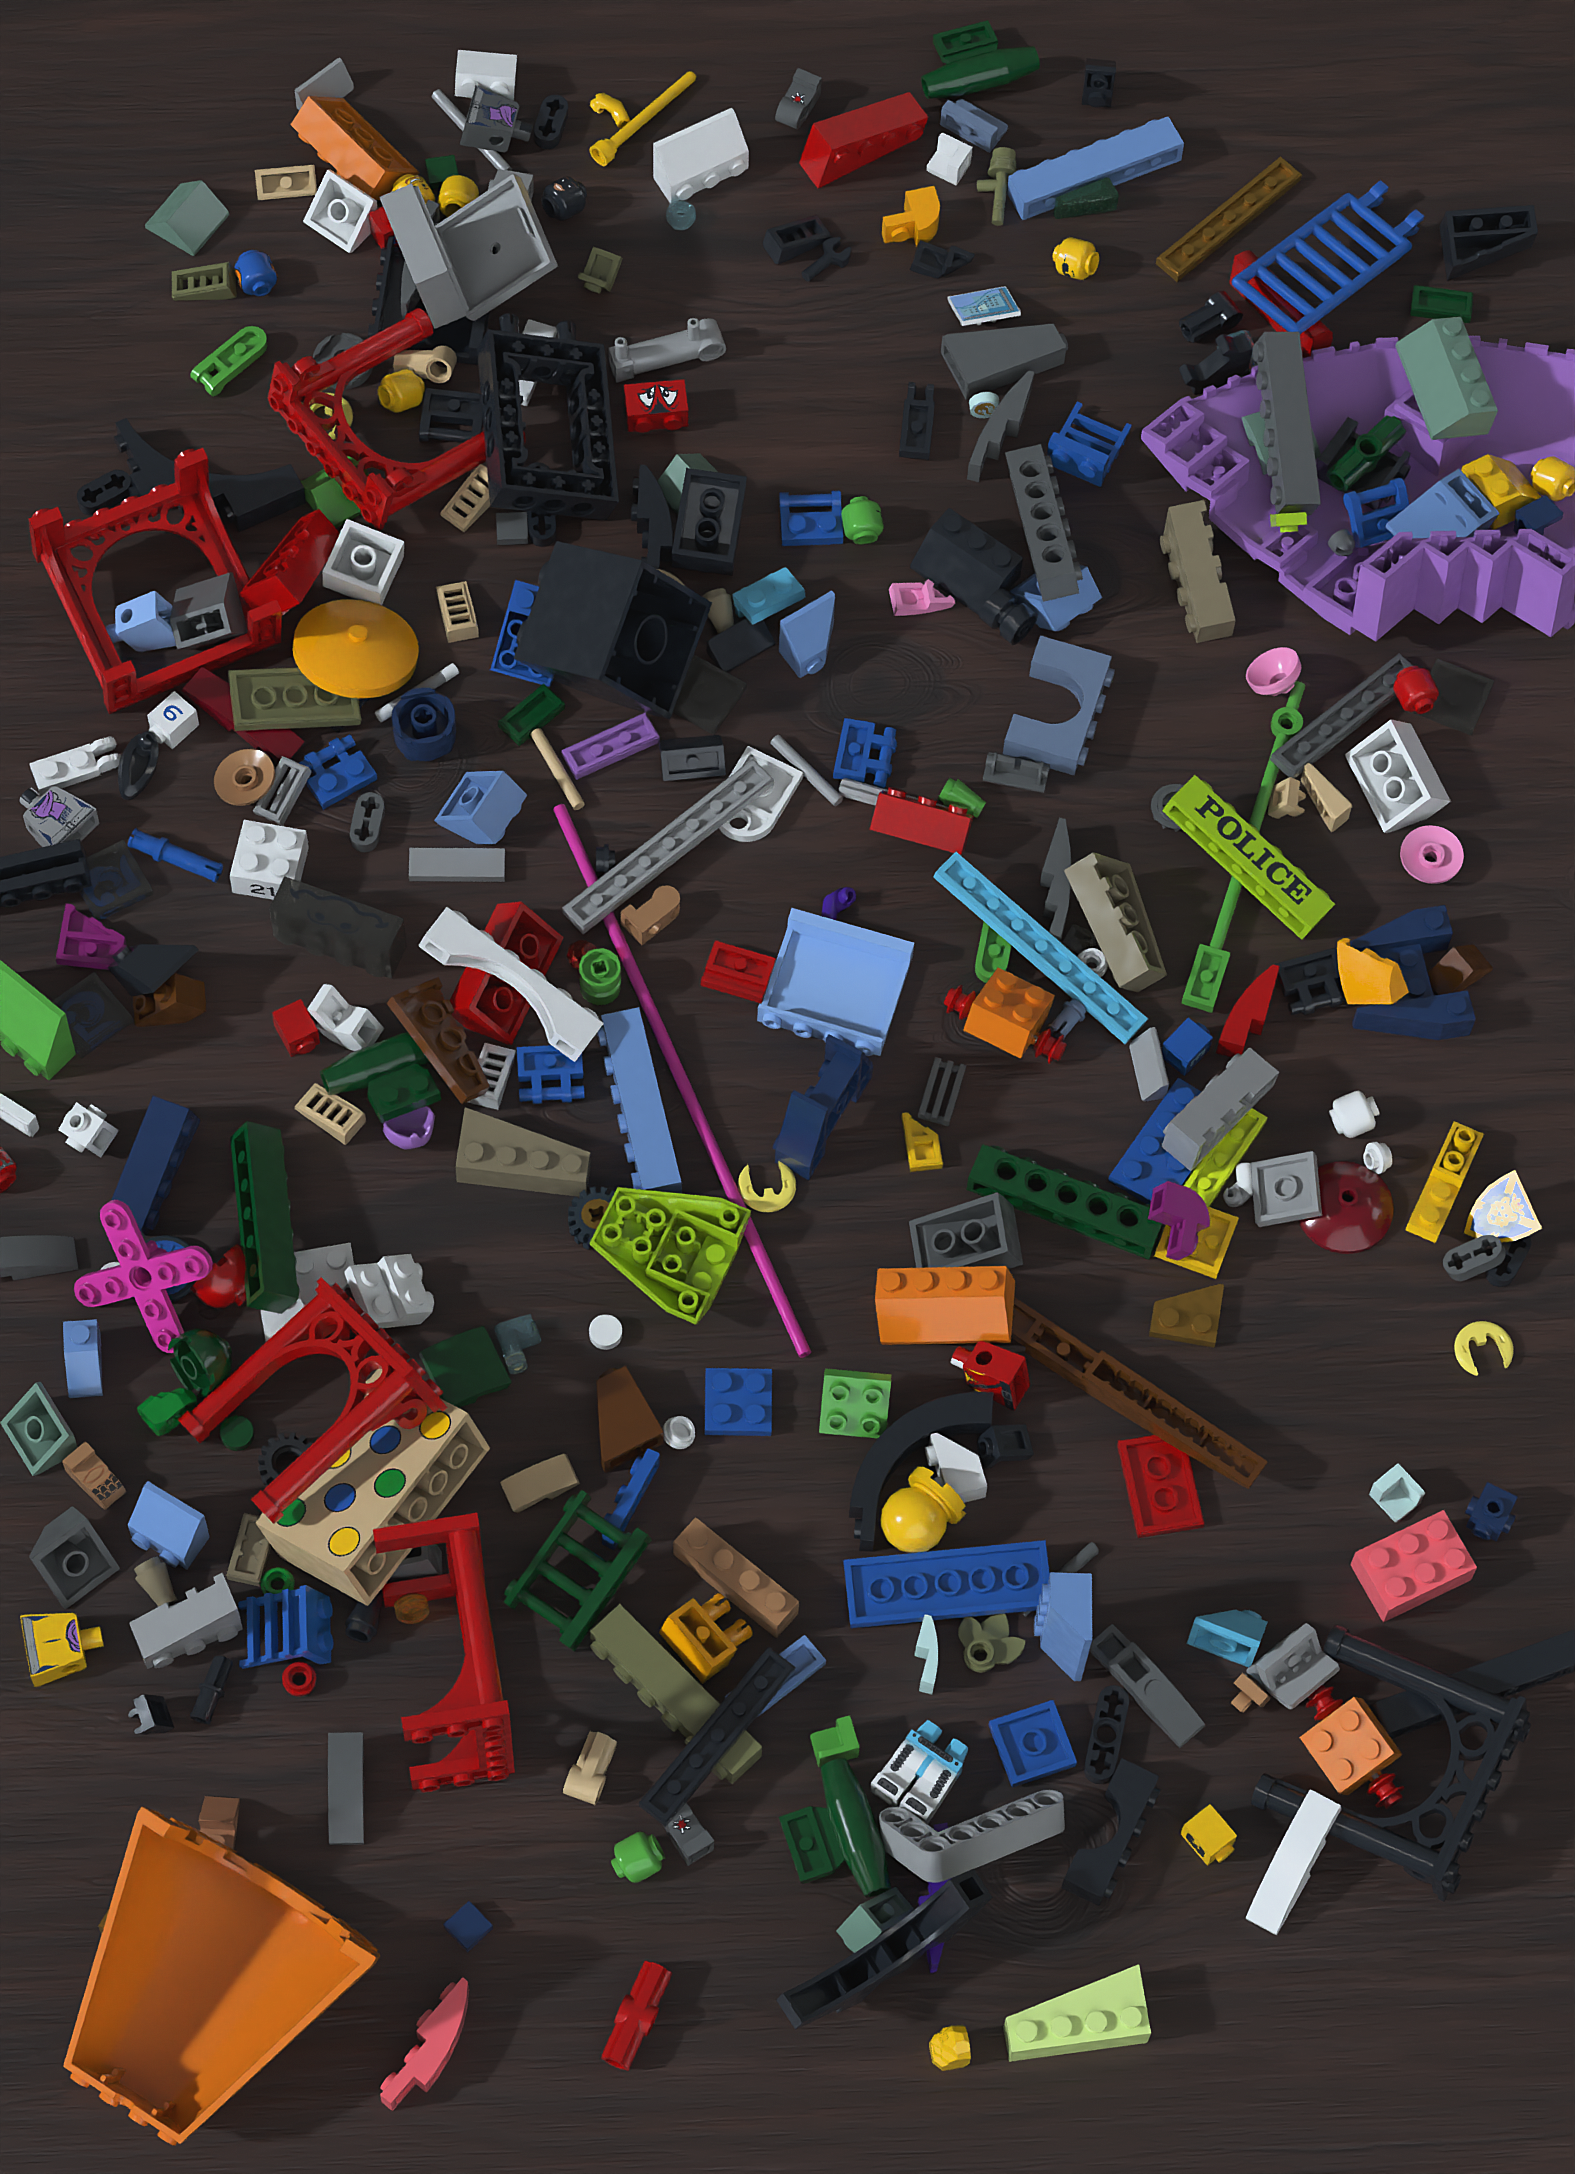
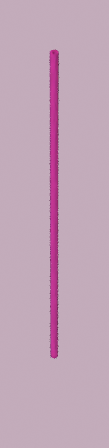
M565 804L557 805L553 809L589 887L598 880V877ZM612 911L603 918V922L730 1202L746 1208ZM750 1217L744 1235L799 1357H806L811 1354V1350Z

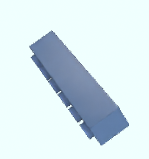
M1168 116L1159 120L1154 119L1138 128L1124 130L1114 137L1106 140L1100 139L1090 146L1079 150H1071L1066 155L1055 159H1047L1034 167L1014 172L1008 177L1007 195L1021 219L1025 220L1182 160L1184 142Z
M638 1007L601 1015V1022L604 1024L598 1030L597 1036L600 1047L606 1046L608 1056H604L603 1059L607 1076L613 1075L615 1085L610 1086L614 1105L620 1104L622 1114L617 1115L621 1134L627 1133L629 1143L624 1144L627 1162H634L636 1170L635 1173H631L634 1189L682 1194L681 1178L640 1009Z

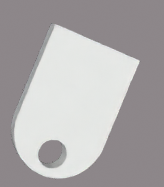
M749 746L745 749L730 776L754 759L774 779V785L719 827L721 832L727 837L740 842L756 841L769 834L803 779L802 771ZM735 818H742L747 822V825L742 829H736L730 825V822Z

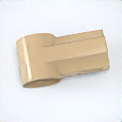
M438 346L433 350H404L394 355L393 367L394 372L409 369L421 378H428L434 383H444L451 377L457 357L456 353L447 346ZM435 362H443L447 367H439Z
M590 1731L577 1764H573L563 1788V1794L596 1805L606 1781L605 1773L615 1752L617 1741L606 1734Z

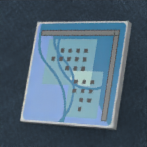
M1006 286L948 296V302L962 326L976 323L981 325V322L987 321L995 323L998 319L1021 315Z

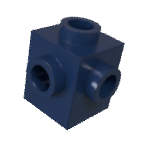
M1487 1482L1480 1498L1473 1495L1465 1511V1514L1471 1516L1466 1527L1471 1529L1472 1533L1481 1539L1497 1541L1501 1531L1508 1534L1516 1516L1510 1512L1517 1500V1496Z

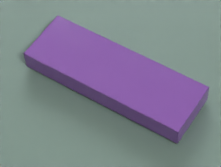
M645 712L563 749L562 757L577 780L657 744L660 736Z

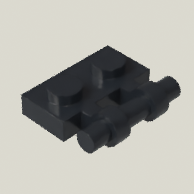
M1336 947L1275 963V965L1279 966L1277 979L1284 997L1297 994L1299 999L1298 1001L1288 1003L1291 1015L1303 1013V1015L1312 1014L1315 1012V1009L1325 1006L1334 1008L1341 1006L1342 1002L1346 1001L1343 989H1338L1336 984L1341 982ZM1324 986L1326 993L1311 997L1309 990Z

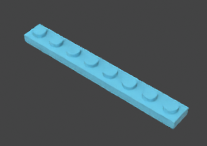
M955 852L935 872L933 877L1072 999L1082 1003L1089 1014L1124 1044L1148 1020L1146 1016L960 854Z

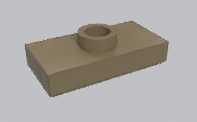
M243 1514L226 1575L228 1580L260 1587L271 1549V1544L255 1524L260 1516Z

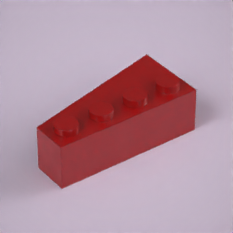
M907 92L813 123L799 164L818 189L910 142L916 141L923 134L928 116L912 94Z

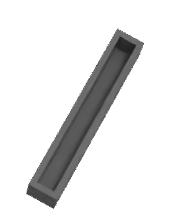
M1264 332L1253 346V359L1258 364L1256 385L1258 390H1261L1262 396L1260 416L1264 418L1266 428L1263 434L1264 446L1268 447L1269 453L1267 473L1272 477L1271 503L1275 505L1276 514L1306 512V515H1312L1321 505L1300 333Z

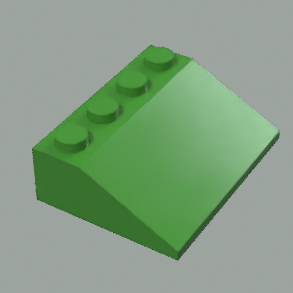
M0 960V1044L11 1056L17 1054L25 1060L24 1065L34 1075L38 1076L41 1074L50 1080L76 1055L66 1014Z

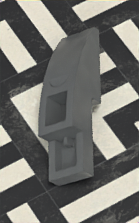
M1113 1624L1092 1641L1089 1651L1123 1685L1142 1710L1179 1748L1205 1727L1202 1719L1159 1668L1134 1642H1130Z

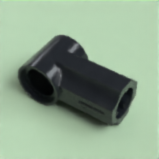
M1220 291L1212 295L1203 307L1181 318L1179 326L1184 338L1188 342L1195 343L1219 329L1221 331H1228L1234 328L1242 320L1243 313L1225 291Z

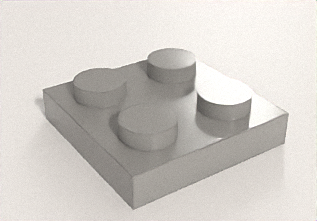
M1313 1151L1251 1163L1255 1223L1258 1227L1322 1216L1317 1156Z

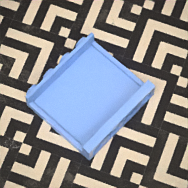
M791 908L787 930L762 1004L759 1003L757 1021L772 1029L784 1028L793 1031L800 1037H815L825 1042L827 1035L830 1034L863 1051L867 1056L873 1054L881 1056L913 958L914 942Z

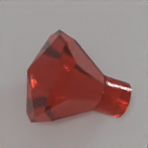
M578 940L570 944L567 958L571 966L579 969L581 958L588 951L596 949L595 945L587 940Z

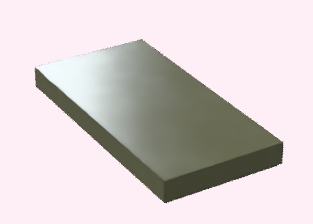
M298 667L229 670L228 679L235 731L360 725L361 723L358 698L336 695L318 687L307 679Z

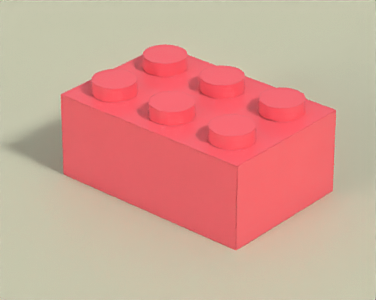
M1444 1510L1355 1552L1350 1564L1383 1623L1471 1581L1477 1569Z

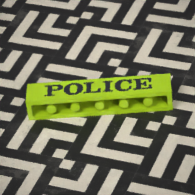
M1196 775L1170 799L1162 810L1301 940L1335 905L1323 889L1317 888L1300 868L1293 866L1283 856L1279 848L1267 842L1254 825L1247 823L1241 818L1230 803L1224 802L1213 792L1212 787L1207 782L1200 780Z

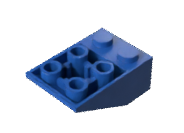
M515 580L490 670L540 685L544 683L547 687H550L552 679L513 659L518 647L517 634L519 628L528 619L539 590V586Z

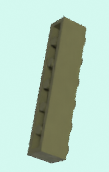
M621 1604L590 1630V1641L592 1642L590 1647L593 1652L602 1660L607 1658L615 1666L613 1670L616 1675L626 1684L631 1682L639 1690L637 1692L639 1698L648 1707L651 1708L654 1705L663 1714L661 1719L665 1725L673 1732L678 1729L687 1738L684 1740L686 1745L720 1706ZM745 1731L712 1772L719 1779L723 1780L726 1778L733 1784L762 1757V1746Z

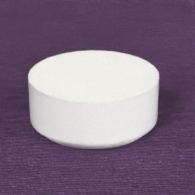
M611 1315L596 1317L589 1327L591 1342L599 1349L608 1350L616 1347L622 1339V1325L620 1321Z

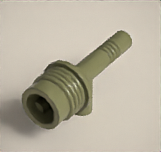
M999 147L993 150L990 168L988 169V175L993 179L977 181L978 192L995 191L992 224L996 226H1001L1004 222L1008 177L1017 171L1016 152L1007 147Z

